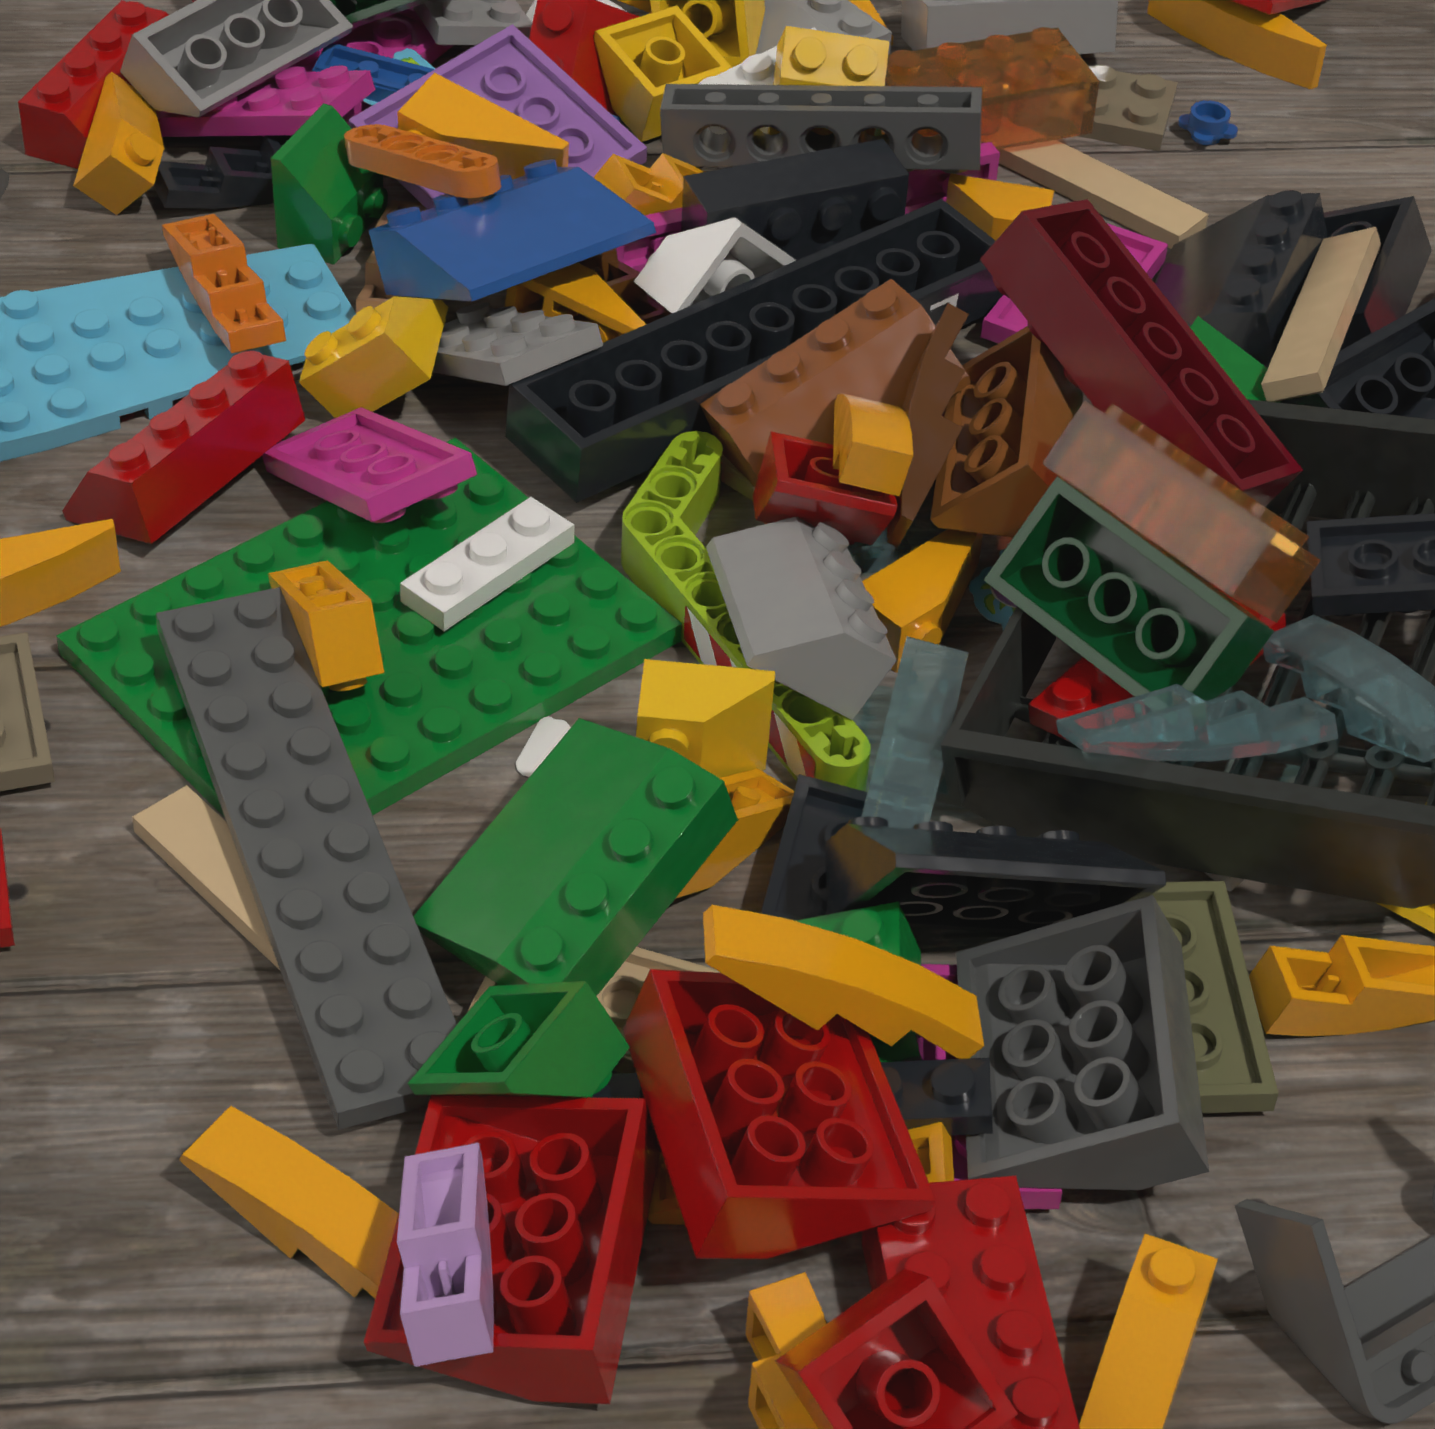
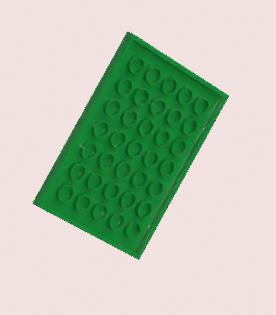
M453 438L447 441V443L471 452L477 472L476 476L458 483V489L454 493L438 499H423L406 507V512L401 517L385 523L370 522L326 501L56 635L59 654L225 818L158 634L156 613L271 589L268 573L328 560L372 600L384 673L366 677L367 683L356 689L332 691L329 689V686L321 687L370 811L372 815H375L536 724L542 718L550 716L642 664L644 659H651L681 642L682 623L575 535L572 545L445 631L402 603L400 597V583L529 498L457 438Z

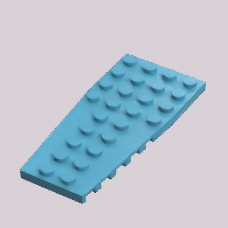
M314 244L246 255L248 266L264 282L267 303L283 319L286 335L285 342L246 351H257L262 355L289 360L290 365L305 363V350L316 336L325 331L335 332L348 324L356 314ZM178 267L34 292L27 290L13 291L5 297H0V462L54 449L120 429V416L145 409V414L150 420L156 415L173 407V400L186 397L195 385L207 381L228 365V361L233 356L241 352L231 354L215 333L198 306Z

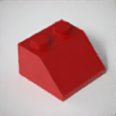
M537 0L529 40L611 115L618 116L611 106L594 35L596 30L638 18L639 16L597 0Z
M773 431L770 432L753 493L756 521L768 524L797 516L815 527L819 523L832 526L845 536L849 545H853L855 542L873 545L894 518L898 505L895 495L840 483L839 470L833 469L834 445Z
M906 1269L901 1270L775 1360L818 1429H998L1018 1414L932 1278Z

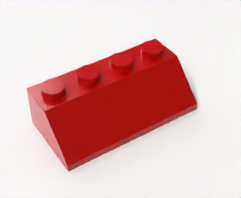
M121 0L18 101L25 155L78 169L106 76L113 72L130 84L120 70L132 34L169 14L165 11L146 7L140 2Z
M245 351L233 356L228 361V365L207 381L195 385L186 397L166 412L153 417L147 427L127 442L115 446L105 459L90 469L62 510L65 520L77 524H85L113 519L117 535L149 544L155 542L306 420L289 360L262 355L257 351Z

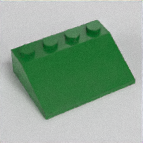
M578 718L413 917L420 933L499 986L587 981L597 996L735 825L738 818L726 785L720 778L670 748Z

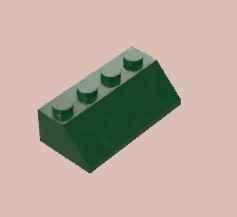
M1058 476L984 578V581L1174 726L1235 685L1274 633L1273 629L1097 500Z

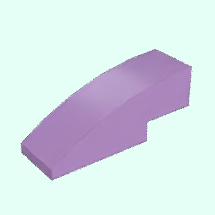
M479 1143L405 1156L397 1244L404 1266L400 1316L414 1367L492 1353L494 1341L493 1276L487 1195Z

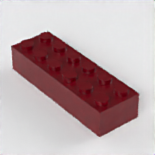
M1088 199L1021 211L980 258L981 262L993 276L992 279L996 288L1012 300L1026 318L1031 333L1047 345L1063 366L1066 378L1074 386L1082 390L1098 411L1099 419L1104 427L1117 435L1134 457V462L1139 472L1150 481H1153L1170 503L1174 517L1182 525L1189 528L1195 536L1257 515L1303 471Z

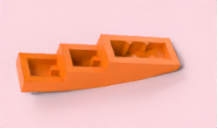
M215 214L162 224L165 240L193 297L211 327L231 354L286 341L283 319L267 303L263 280L248 266L244 243Z

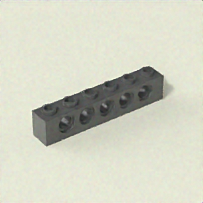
M666 84L660 107L663 153L700 169L705 166L735 167L884 139L907 172H911L914 169H933L949 174H959L967 170H980L982 87ZM717 126L726 130L727 133L716 134L707 128ZM772 127L780 133L770 135L762 132L760 128ZM826 128L832 134L819 135L813 132L812 129ZM877 128L884 131L885 134L872 136L867 134L865 130ZM932 129L939 134L927 137L919 134L918 131Z

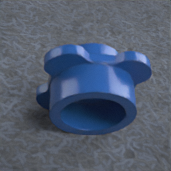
M1204 100L1194 103L1190 114L1181 115L1178 121L1179 127L1187 129L1191 133L1193 141L1202 145H1215L1220 142L1221 138L1233 139L1237 136L1238 132L1237 126L1229 123L1231 116L1229 108L1216 101Z

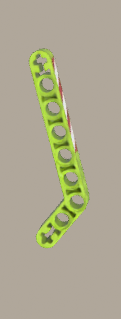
M685 432L676 436L671 441L623 512L621 565L625 573L638 588L682 623L681 641L700 664L752 669L745 662L707 549L695 536L720 496L723 447L715 436L707 432ZM775 680L768 741L769 749L796 782L799 774L866 792L871 744L867 736L853 720Z

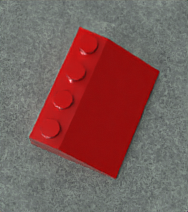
M649 970L623 1028V1033L630 1046L629 1051L696 1258L768 1259L931 1211L936 1202L935 1196L868 1032L838 1014L819 1030H816L722 973Z
M431 1095L415 1155L479 1143L483 1158L491 1242L494 1341L492 1353L418 1367L534 1402L610 1404L660 1157L645 1098ZM398 1214L364 1344L368 1352L414 1365L400 1316L404 1266L397 1244Z

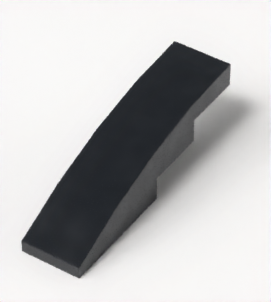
M292 135L263 136L260 150L209 147L205 165L161 161L154 187L164 208L219 209L274 203L271 157Z

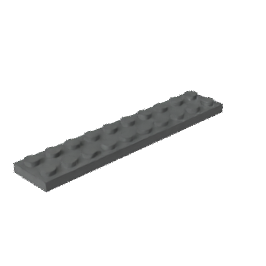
M278 587L156 613L158 634L338 1130L428 1106L431 1095H415L407 1083L445 1040L457 1023L281 588Z

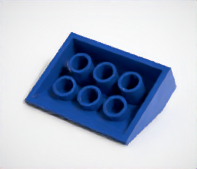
M549 159L525 166V175L512 180L511 175H501V188L494 194L479 198H460L443 194L433 199L435 207L420 212L419 207H409L387 214L388 224L370 229L369 234L386 295L472 302L655 234L654 222L580 167H557L556 160Z

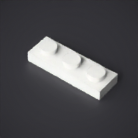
M530 497L400 583L401 602L445 631L574 543V524Z

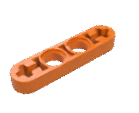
M381 124L359 126L350 129L344 134L347 158L352 166L460 198L485 197L496 193L501 188L498 159L493 155Z

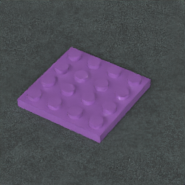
M513 24L348 119L351 128L370 124H381L398 128L397 112L435 72L569 142L568 167H580L592 177L596 175L612 154L640 165L645 163L647 158V147ZM396 179L426 209L435 207L433 201L435 197L446 194Z

